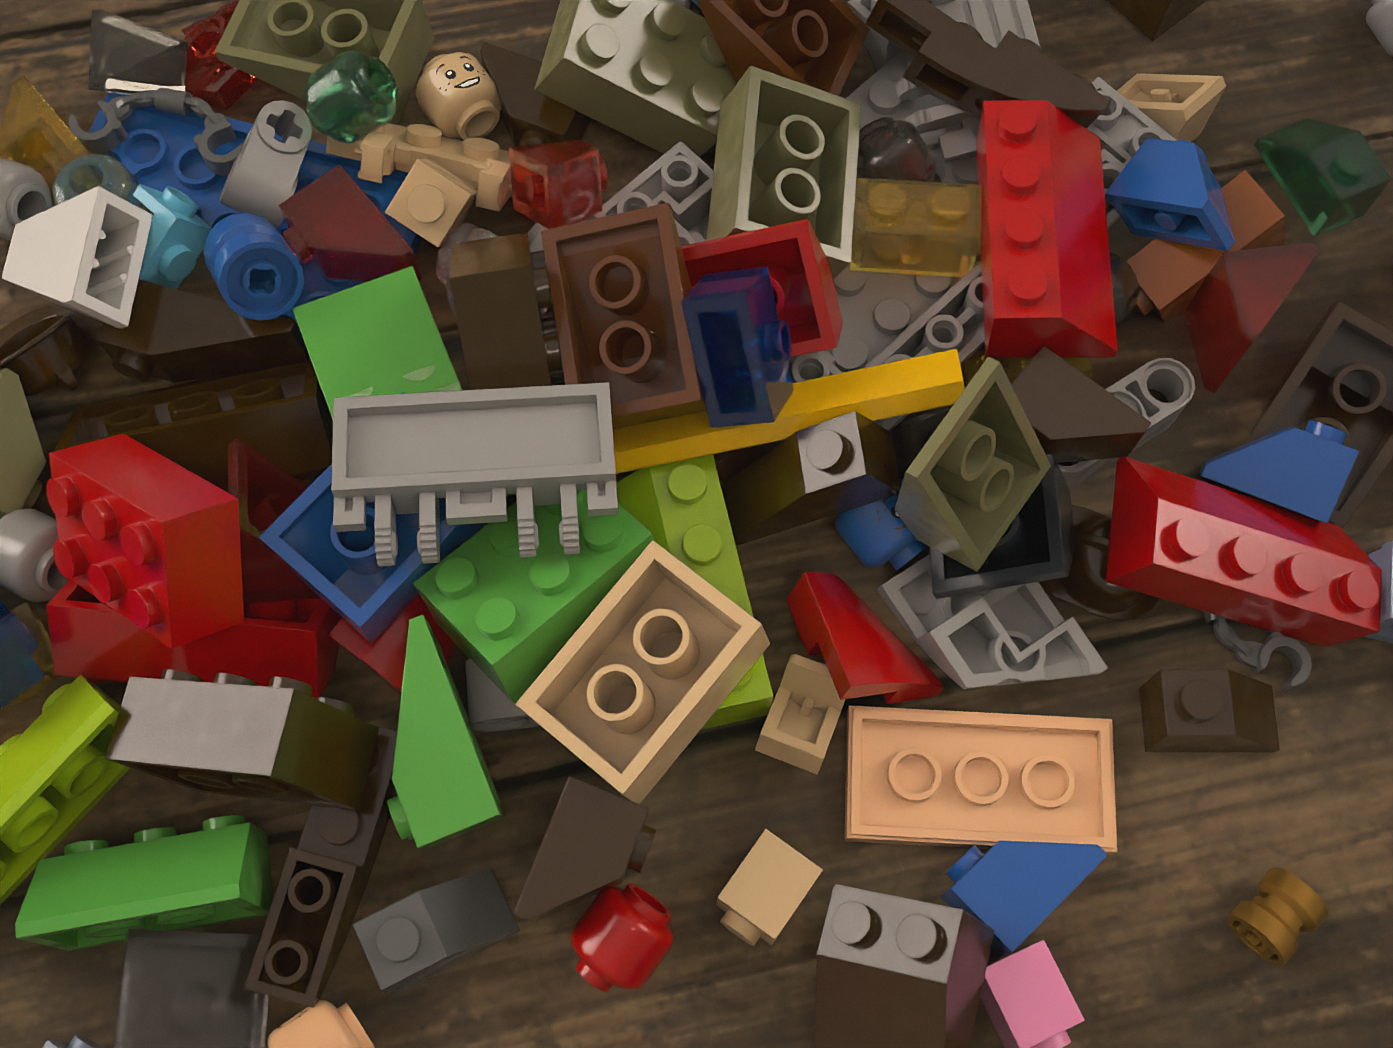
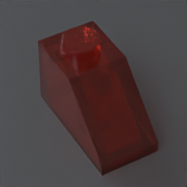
M579 140L509 147L513 206L515 210L548 229L578 223L603 211L601 192L607 190L608 172L603 157L599 155V148Z
M338 165L278 205L289 228L281 233L286 243L302 264L312 259L327 278L368 282L413 266L418 281L422 279L412 248L341 165Z

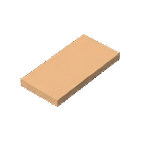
M849 706L847 709L844 841L971 848L975 845L981 849H990L998 841L1098 844L1108 855H1113L1117 852L1112 719Z

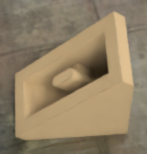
M1137 73L1119 88L1117 92L1176 140L1181 139L1192 142L1201 134L1224 92L1226 84L1223 76Z

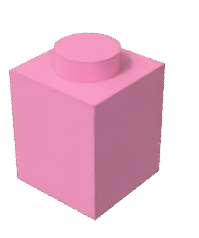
M1044 940L987 966L980 998L1005 1048H1062L1071 1043L1066 1030L1085 1020Z

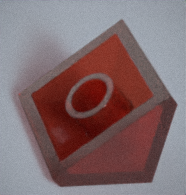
M1301 243L1221 253L1184 310L1201 378L1206 389L1212 393L1217 391L1320 250L1311 243Z
M236 438L228 445V493L238 498L243 603L320 599L259 538L308 486Z

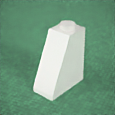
M97 186L15 224L2 279L58 305L73 309V311L116 328L128 327L153 215Z

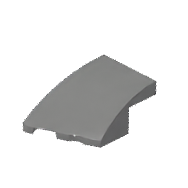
M929 554L876 589L916 643L963 689L1097 675L1108 668L1073 617L1064 620L1038 582L936 599L932 593Z

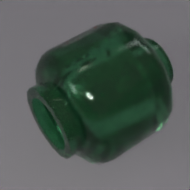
M355 50L340 53L315 70L306 81L305 100L309 120L318 131L327 134L336 141L346 144L361 141L367 134L377 131L388 124L396 113V97L398 96L396 80L391 70L377 57L368 56Z

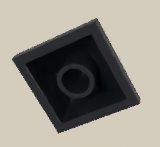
M1053 454L1046 455L1051 464L1050 469L977 572L930 547L932 593L936 599L1068 577L1076 549L1071 495Z

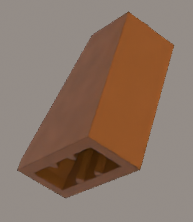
M1246 170L1221 188L1235 240L1229 251L1155 238L1122 264L1126 277L1130 281L1122 289L1143 316L1153 310L1161 321L1165 323L1285 248V215Z

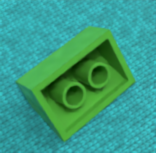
M230 815L205 820L203 822V831L177 835V829L154 828L135 833L134 843L108 847V841L87 840L68 844L64 847V856L39 860L17 917L15 932L16 939L72 951L268 915L273 902V889L267 832L251 822L245 823L244 816Z

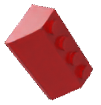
M1047 100L983 101L976 143L986 358L1035 357L1043 346L1059 357H1116L1118 349L1100 138Z
M809 219L681 246L707 346L711 372L837 348L843 327L842 315L830 264Z
M1125 456L1117 460L1106 573L1107 583L1268 631H1278L1282 635L1322 647L1380 632L1382 569L1338 525L1329 522L1325 523L1304 514Z
M241 559L244 622L173 649L146 631L139 629L133 622L107 604L101 603L94 595L70 579L46 605L54 675L78 677L81 674L92 683H105L109 681L128 682L130 677L160 679L164 669H171L194 674L203 678L204 682L213 683L216 673H228L251 679L258 683L257 686L268 687L271 677H285L311 685L313 687L311 697L313 698L321 697L336 668L339 646L332 641L329 633L342 617L312 591L285 563Z

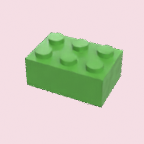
M587 489L577 490L580 554L564 555V547L560 545L559 523L562 521L561 504L535 506V523L538 525L539 547L536 549L535 557H520L516 501L507 508V522L488 523L413 583L437 625L514 705H516L518 700L651 541H655L653 533L619 503L618 515L588 516Z

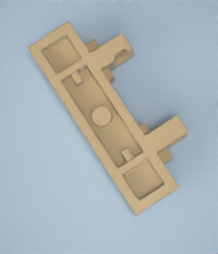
M371 111L347 113L328 129L326 153L361 161L360 171L358 172V178L382 183L383 175H390L395 169L409 173L417 159L430 158L477 189V207L498 212L510 197L556 207L568 191L572 166L557 163V159L550 154L539 151H526L522 154L500 150L496 142L485 138L473 137L467 138L464 141L442 136L440 129L425 124H412L407 127L391 123L385 124L383 116L379 121L375 122L374 119L378 113Z

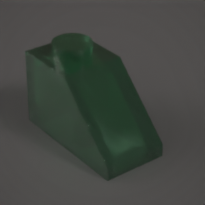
M1306 118L1262 136L1254 144L1313 236L1364 216L1392 180L1384 165L1358 130Z

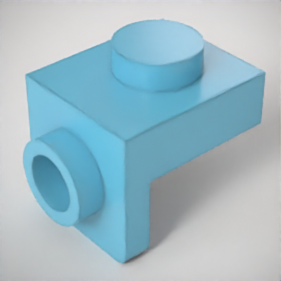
M139 184L133 196L154 213L151 218L152 221L139 279L177 289L182 280L194 269L196 259L204 249L207 235L212 228L196 215L200 207L186 194L170 186H166L165 190L161 192Z

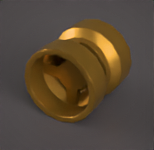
M1273 867L1258 882V896L1254 897L1252 901H1241L1227 916L1226 920L1236 937L1253 953L1272 965L1283 967L1298 949L1297 939L1300 937V932H1314L1327 918L1329 912L1323 900L1308 884L1285 869Z

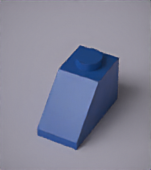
M1146 138L1105 193L1131 234L1222 251H1229L1235 242L1221 187L1206 163V155L1195 143L1181 139L1171 141Z
M1309 419L1305 431L1287 426L1205 460L1199 474L1229 487L1328 523L1359 451L1343 445L1347 436L1346 432Z
M998 841L984 854L973 845L945 873L954 884L941 898L950 907L965 910L995 930L991 950L1000 958L1012 953L1108 854L1098 844Z

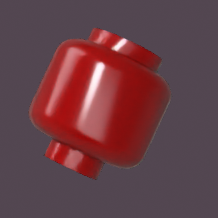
M628 883L624 889L608 887L600 891L574 926L570 936L571 944L580 958L575 966L576 970L588 983L603 992H609L613 985L625 990L640 989L672 948L674 937L668 925L672 919L671 912L656 897L634 883Z

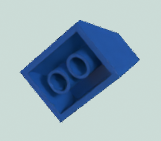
M331 464L259 538L312 591L372 644L419 594L413 583L438 563L423 564L422 557L418 552L417 532L420 530L419 513L396 514L398 555L396 556V564L393 566H378L374 537L375 502L366 503V530L335 532L333 526L334 497L331 491ZM439 498L440 561L476 534L485 524L447 525L446 498Z

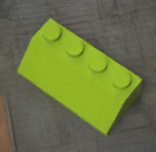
M713 454L642 468L616 483L617 502L653 533L657 544L753 617ZM763 653L701 730L769 714L773 693Z
M81 674L72 683L61 686L48 697L42 707V714L22 734L9 738L0 746V905L37 867L39 860L44 859L130 769V767L105 759L121 706L105 691Z

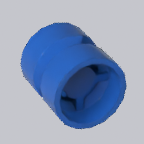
M251 213L233 214L217 222L208 233L203 249L205 264L230 309L244 318L261 321L279 317L288 312L299 300L304 286L303 268L277 227L266 218Z

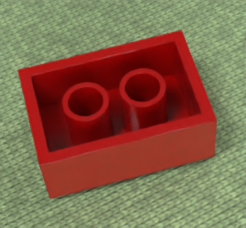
M125 434L49 453L52 479H49L47 482L46 493L49 504L56 515L58 540L53 544V556L58 570L65 578L78 584L94 595L101 603L107 604L133 622L139 629L146 631L171 649L244 622L238 498Z

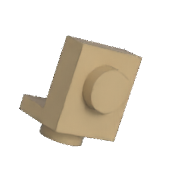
M797 654L790 656L780 687L760 733L755 751L818 775L846 700H840L826 664Z

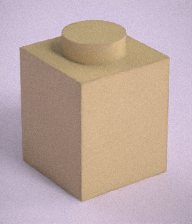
M430 158L417 159L385 213L436 247H441L451 242L474 205L477 190Z
M765 829L717 897L716 906L726 912L720 922L733 934L752 946L756 944L759 938L772 946L823 869Z

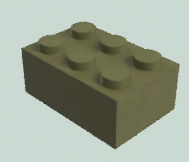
M560 0L534 90L663 154L681 141L700 157L717 143L720 106L735 87L736 82L706 19L672 0Z
M750 66L720 106L707 240L809 219L828 259L833 279H835L851 263L861 103Z

